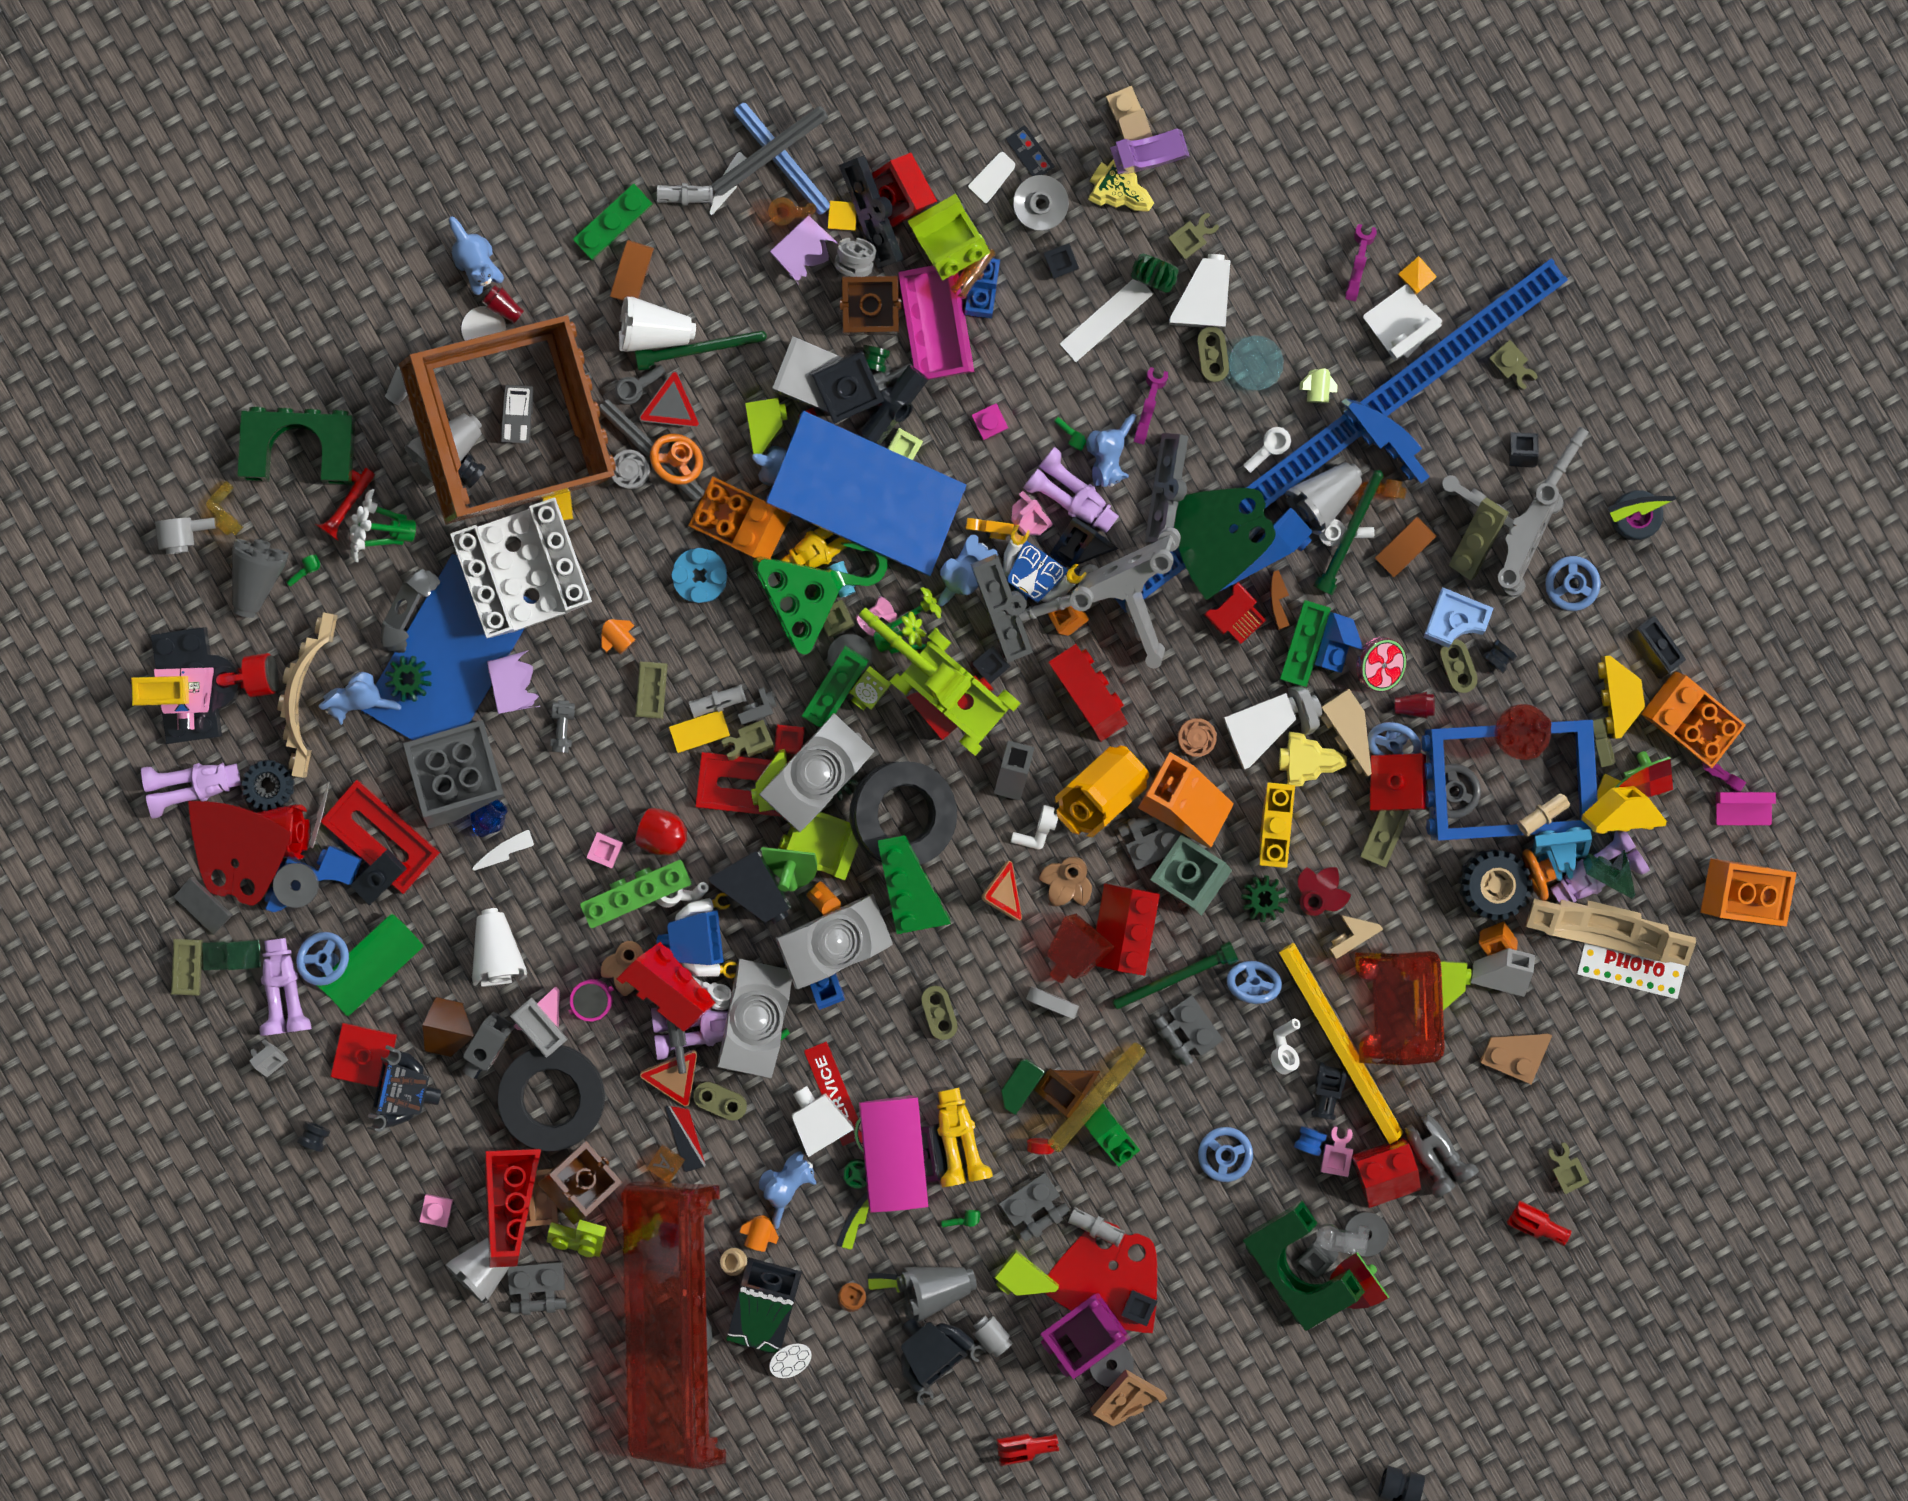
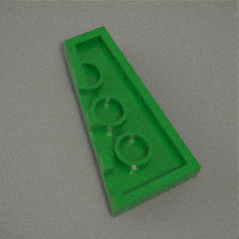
M906 836L878 840L897 934L951 924L947 911L944 910L940 898L933 890L930 880L921 868L919 860Z

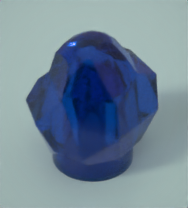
M497 799L472 812L470 817L474 833L479 837H486L489 834L500 831L504 826L505 815L508 812L507 807Z

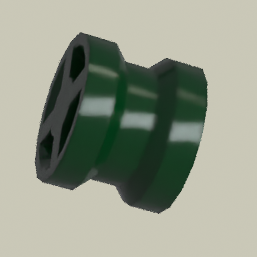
M864 345L863 352L870 370L885 373V360L889 357L890 351Z
M862 1159L851 1160L844 1170V1179L853 1188H862L867 1185L865 1162Z

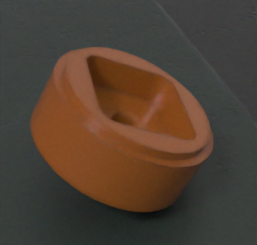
M857 1283L845 1284L838 1292V1304L843 1310L848 1312L859 1310L866 1300L865 1290Z

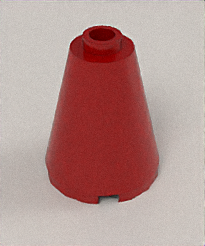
M293 804L257 813L292 832L283 857L302 859L304 855H301L302 850L308 849L310 821L309 819H304L303 812H307L302 804Z

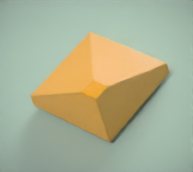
M1419 256L1398 274L1405 284L1409 285L1415 295L1437 277Z

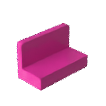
M1716 792V824L1771 825L1772 804H1776V793Z

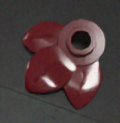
M1308 867L1301 872L1298 878V887L1302 893L1300 907L1304 913L1317 916L1325 910L1338 911L1348 903L1351 894L1338 889L1339 872L1337 867L1325 868L1317 875ZM1316 897L1318 905L1310 907L1308 904L1309 898Z

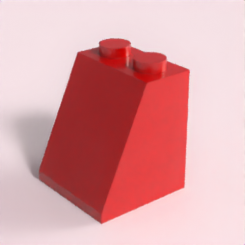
M973 676L989 691L992 692L994 690L984 677L979 680L976 676ZM919 692L912 693L906 697L942 740L958 727ZM965 693L957 703L961 709L967 710L973 706L974 699L970 694Z
M1400 1138L1391 1144L1388 1142L1352 1155V1161L1369 1208L1421 1190L1419 1171L1410 1145L1404 1138Z

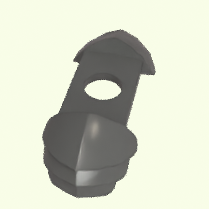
M418 569L402 583L381 626V643L389 651L404 653L406 651V639L409 635L404 631V628L420 596H430L431 591L435 590L440 584V580L435 574L424 569ZM406 600L407 609L403 614L399 615L398 607L401 602Z

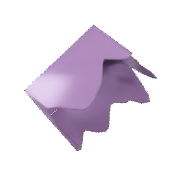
M807 216L770 252L796 281L800 280L801 276L806 277L807 272L804 265L815 266L829 260L825 240L833 241L838 245L839 243L810 216Z
M527 651L487 661L498 714L532 708L529 706H532L539 697L534 693H527L525 690L530 683L533 666L520 662L518 659Z

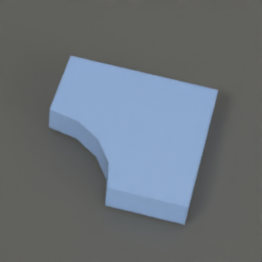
M1442 587L1423 638L1449 648L1454 639L1462 634L1476 633L1483 635L1493 608Z

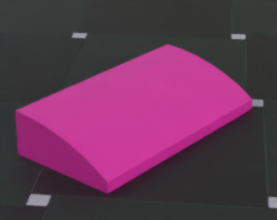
M934 266L898 272L914 368L923 373L929 380L974 372L958 273L942 281Z
M909 1095L859 1102L869 1212L899 1211L928 1207L918 1097Z

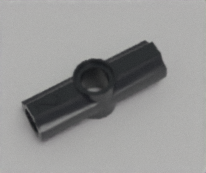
M908 365L893 387L886 388L881 392L884 401L876 405V410L860 430L861 433L872 442L881 445L896 423H901L909 417L913 409L911 403L929 379L916 368Z

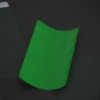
M390 914L349 952L347 968L339 979L328 985L316 986L325 992L346 1016H350L417 954L424 945L395 915ZM340 961L333 967L334 971L338 967Z

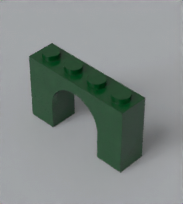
M249 407V411H241L238 477L241 481L269 482L271 451L277 438L292 429H305L316 434L322 444L321 481L324 484L352 485L356 420L352 415H349L348 411L333 410L332 414H321V410L305 409L304 413H293L294 410L290 408H277V412H266V408Z
M1300 1201L1253 1229L1244 1238L1243 1242L1248 1253L1255 1257L1261 1266L1264 1276L1270 1279L1277 1289L1279 1298L1286 1302L1292 1311L1295 1321L1307 1331L1356 1303L1365 1291L1350 1269L1322 1284L1306 1283L1293 1274L1286 1259L1287 1247L1309 1234L1318 1224L1304 1202Z

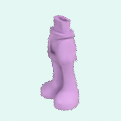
M1054 447L1041 462L1039 468L1072 490L1075 496L1072 498L1061 490L1039 469H1036L1023 488L1030 493L1039 491L1049 496L1064 507L1071 517H1076L1090 524L1093 529L1097 526L1104 533H1107L1119 516L1110 510L1111 505H1106V502L1096 492L1094 486L1085 484L1065 469L1061 464V452Z
M197 763L192 768L168 773H157L152 767L141 768L145 792L181 783H192V787L146 795L152 819L162 816L164 809L170 805L198 799L207 801L209 797L217 795L224 790L230 791V787L241 785L237 764L225 766L224 763L220 765H202Z
M1617 830L1614 833L1613 841L1594 856L1577 862L1571 880L1567 878L1566 874L1559 883L1550 889L1559 903L1560 900H1572L1575 903L1577 901L1576 898L1581 899L1600 893L1604 886L1624 873L1634 871L1642 875L1649 872L1650 869L1635 848L1636 846L1628 833ZM1630 851L1622 859L1597 874V868L1619 854Z
M286 938L264 941L266 953L262 954L265 959L261 983L265 987L269 1015L268 1021L260 1026V1036L312 1029L310 1020L303 1015L297 990V980L299 977L291 958L292 952L287 950ZM279 987H284L288 1011L287 1026L283 1015Z
M657 1007L651 1008L654 1033L668 1031L667 1018L657 1011ZM710 1009L691 1026H700V1031L685 1033L687 1042L685 1046L701 1044L714 1046L715 1043L721 1042L728 1011ZM654 1035L657 1060L667 1058L670 1051L675 1049V1047H670L669 1035Z

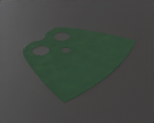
M1233 488L1187 494L1183 500L1178 501L1174 528L1178 530L1181 536L1178 548L1188 573L1206 600L1242 574L1270 547L1275 539L1276 532L1272 521L1265 518L1264 508L1266 503L1259 490ZM1246 498L1253 499L1256 505L1255 509L1249 514H1243L1239 511L1240 502ZM1236 524L1238 526L1237 532L1230 533V526ZM1254 527H1262L1265 530L1266 535L1261 542L1253 543L1249 539V533Z

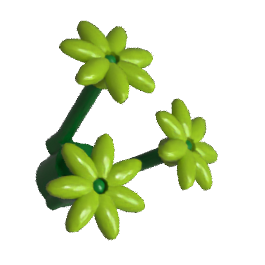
M921 587L924 601L920 602V606L893 622L885 624L898 636L909 637V645L915 651L924 650L931 642L927 641V644H922L921 637H925L926 633L924 630L919 629L922 625V620H916L915 615L922 611L927 612L931 610L940 619L942 612L939 605L936 604V598L932 597L931 591L924 587ZM901 623H904L905 627H903L901 631H899L898 628H895ZM878 632L874 633V641L880 652L888 650L891 654L900 652L895 647L893 648Z

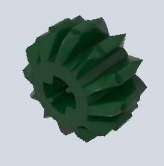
M1143 253L1139 254L1137 260H1135L1131 277L1140 283L1166 293L1170 292L1172 287L1175 286L1179 270L1172 264Z
M401 656V666L392 661L390 665L396 671L394 673L390 671L385 672V676L393 677V681L385 683L386 687H396L391 692V696L396 697L402 691L400 697L402 702H406L408 694L411 700L416 702L418 700L416 691L420 695L426 696L427 692L422 686H432V682L424 681V677L432 675V672L430 670L422 672L421 670L426 666V662L421 661L416 666V656H411L409 664L405 656ZM404 673L414 674L415 677L412 679L415 682L413 685H404L402 681L405 680V678H402Z
M1264 875L1262 885L1259 879L1254 877L1255 888L1248 884L1244 886L1251 893L1250 895L1241 894V899L1250 900V903L1243 905L1242 908L1243 910L1254 908L1249 915L1252 919L1260 912V922H1265L1266 913L1274 921L1276 920V915L1273 912L1274 909L1282 914L1285 911L1282 907L1278 906V903H1288L1287 898H1279L1280 894L1286 892V888L1281 887L1275 890L1279 884L1278 879H1274L1269 886L1268 875ZM1265 891H1268L1270 893L1268 896L1271 900L1270 904L1264 903V906H1260L1258 894L1260 892L1265 894Z

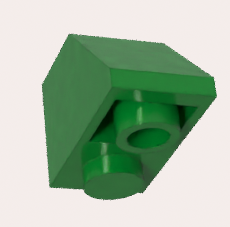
M1103 1103L1081 1119L1095 1140L1118 1167L1129 1161L1140 1151Z

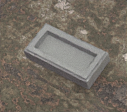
M532 997L510 1016L546 1058L568 1040Z

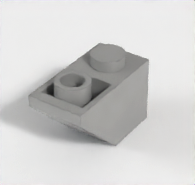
M1507 948L1478 959L1473 963L1471 983L1524 997L1534 973L1535 955Z

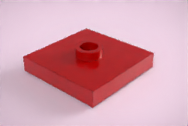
M1426 754L1371 755V811L1426 810V780L1424 771Z
M342 1023L331 1077L377 1087L383 1062L381 1057L387 1058L389 1056L390 1050L385 1048L386 1045L395 1048L398 1034Z

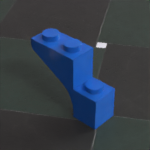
M329 846L328 850H322L318 858L317 864L320 865L319 869L310 865L307 866L313 869L319 882L329 879L350 885L355 879L363 858L335 846ZM287 858V861H286V862H284V861L281 862V864H280V866H279L277 872H278L282 867H284V866H286V865H288V864H292V863L305 864V863L300 862V861H298V860H296V859ZM294 880L291 886L294 890L298 891L301 884L298 880ZM271 886L265 897V902L268 903L266 910L271 912L281 911L286 905L277 899Z

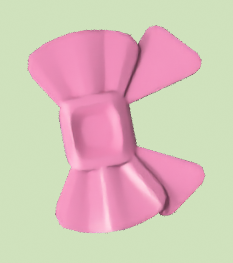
M879 596L875 606L869 609L875 616L882 617L889 623L897 619V614L894 612L892 605L882 596ZM859 614L856 615L858 625L866 634L874 636L876 631L872 627L870 628L859 617Z

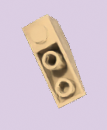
M1346 689L1321 706L1323 713L1320 718L1328 729L1330 727L1334 728L1338 734L1335 740L1343 752L1348 749L1353 756L1350 762L1357 773L1361 774L1363 772L1365 776L1371 775L1365 711L1350 689Z

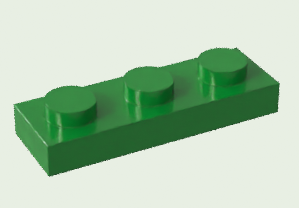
M633 183L573 240L593 261L642 216L653 203Z
M1304 600L1280 680L1307 687L1331 608Z
M845 646L806 707L802 717L821 727L832 714H836L869 660Z

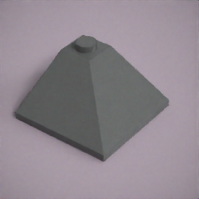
M483 720L403 743L422 815L429 829L456 821L504 796Z

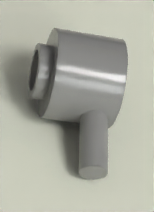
M176 518L155 522L158 550H166V554L188 552V547L195 545L193 531L216 529L215 518L199 520Z

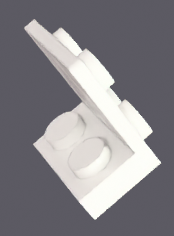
M1407 284L1363 316L1366 323L1394 361L1442 326L1436 316L1434 318L1431 317Z

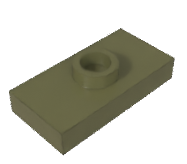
M640 661L636 717L664 718L668 664Z
M173 939L171 994L200 995L203 940Z

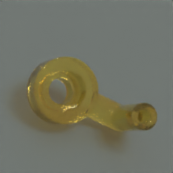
M225 481L206 502V507L216 516L218 520L216 526L226 535H229L231 532L237 535L243 526L219 505L234 489L228 481Z

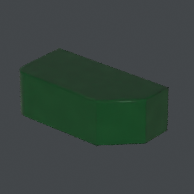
M1027 1058L1022 1059L1001 1089L1004 1108L1016 1115L1045 1073V1070Z

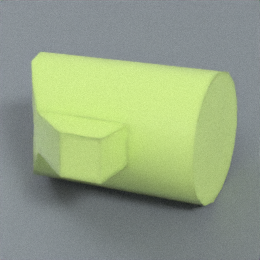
M1328 369L1310 370L1308 375L1300 382V390H1307V402L1329 403V392L1336 393L1337 384L1330 376Z

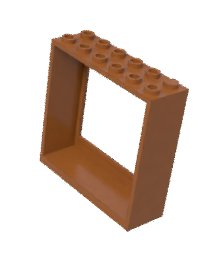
M568 315L410 354L399 363L445 525L601 484L615 476V461L613 456L608 454L606 447L608 437L605 429L600 427L598 420L600 417L599 406L596 401L593 402L590 392L592 391V382L589 375H585L583 368L585 362L582 350L577 348L575 341L577 337L576 327L572 321L570 322ZM547 340L573 431L579 439L589 476L469 508L470 501L467 490L463 488L458 473L461 466L433 369Z

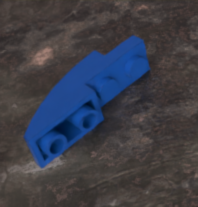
M1346 398L1341 401L1346 408L1343 413L1353 425L1356 422L1362 429L1359 434L1369 446L1372 443L1380 449L1384 446L1387 453L1394 460L1398 458L1403 466L1400 469L1410 481L1415 479L1419 483H1423L1430 477L1414 457L1422 449L1421 446L1400 425L1365 404Z

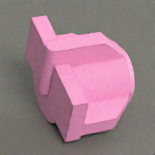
M1022 491L1019 494L1021 499L1012 507L1011 522L1015 526L1019 525L1018 530L1023 535H1026L1028 530L1030 535H1041L1053 523L1042 511V507L1037 500H1031Z

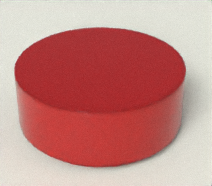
M1031 1138L1027 1140V1151L1030 1153L1052 1154L1055 1150L1054 1140L1046 1138Z

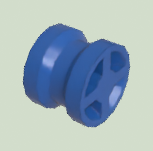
M1301 1126V1136L1295 1142L1294 1147L1320 1156V1146L1326 1140L1327 1135Z

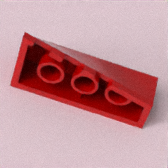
M541 1149L486 1151L489 1268L518 1266V1258Z

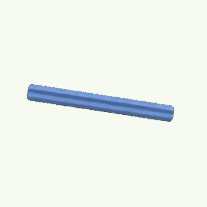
M741 103L734 109V114L762 147L775 138L746 103ZM786 150L773 158V161L815 211L820 215L824 214L829 209L830 203Z

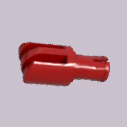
M1519 1201L1512 1215L1507 1220L1509 1226L1536 1239L1544 1236L1562 1246L1566 1245L1571 1235V1230L1550 1221L1549 1214L1522 1201Z
M1027 1433L996 1439L999 1446V1466L1033 1461L1037 1454L1059 1451L1056 1434L1032 1438Z

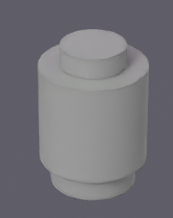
M985 1315L973 1325L976 1329L973 1332L974 1337L989 1354L993 1353L995 1357L1000 1356L1013 1344L1009 1339L1010 1335L994 1316L988 1319Z

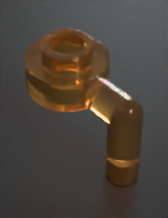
M780 197L771 202L768 216L775 225L787 226L792 223L794 218H806L807 216L812 218L815 215L816 206L813 203H809L806 207H795L790 199ZM779 208L786 209L787 215L781 218L777 215Z
M1386 479L1385 484H1379L1375 494L1405 500L1407 488L1402 487L1403 482ZM1363 482L1360 486L1357 505L1368 482Z

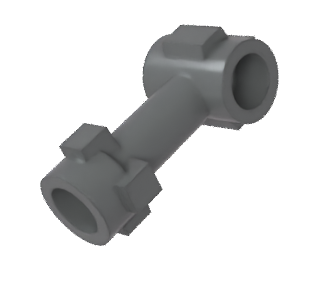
M564 700L552 702L551 718L557 719L556 739H551L550 746H553L552 752L569 753L572 740H567L568 720H574L575 703H569V701Z

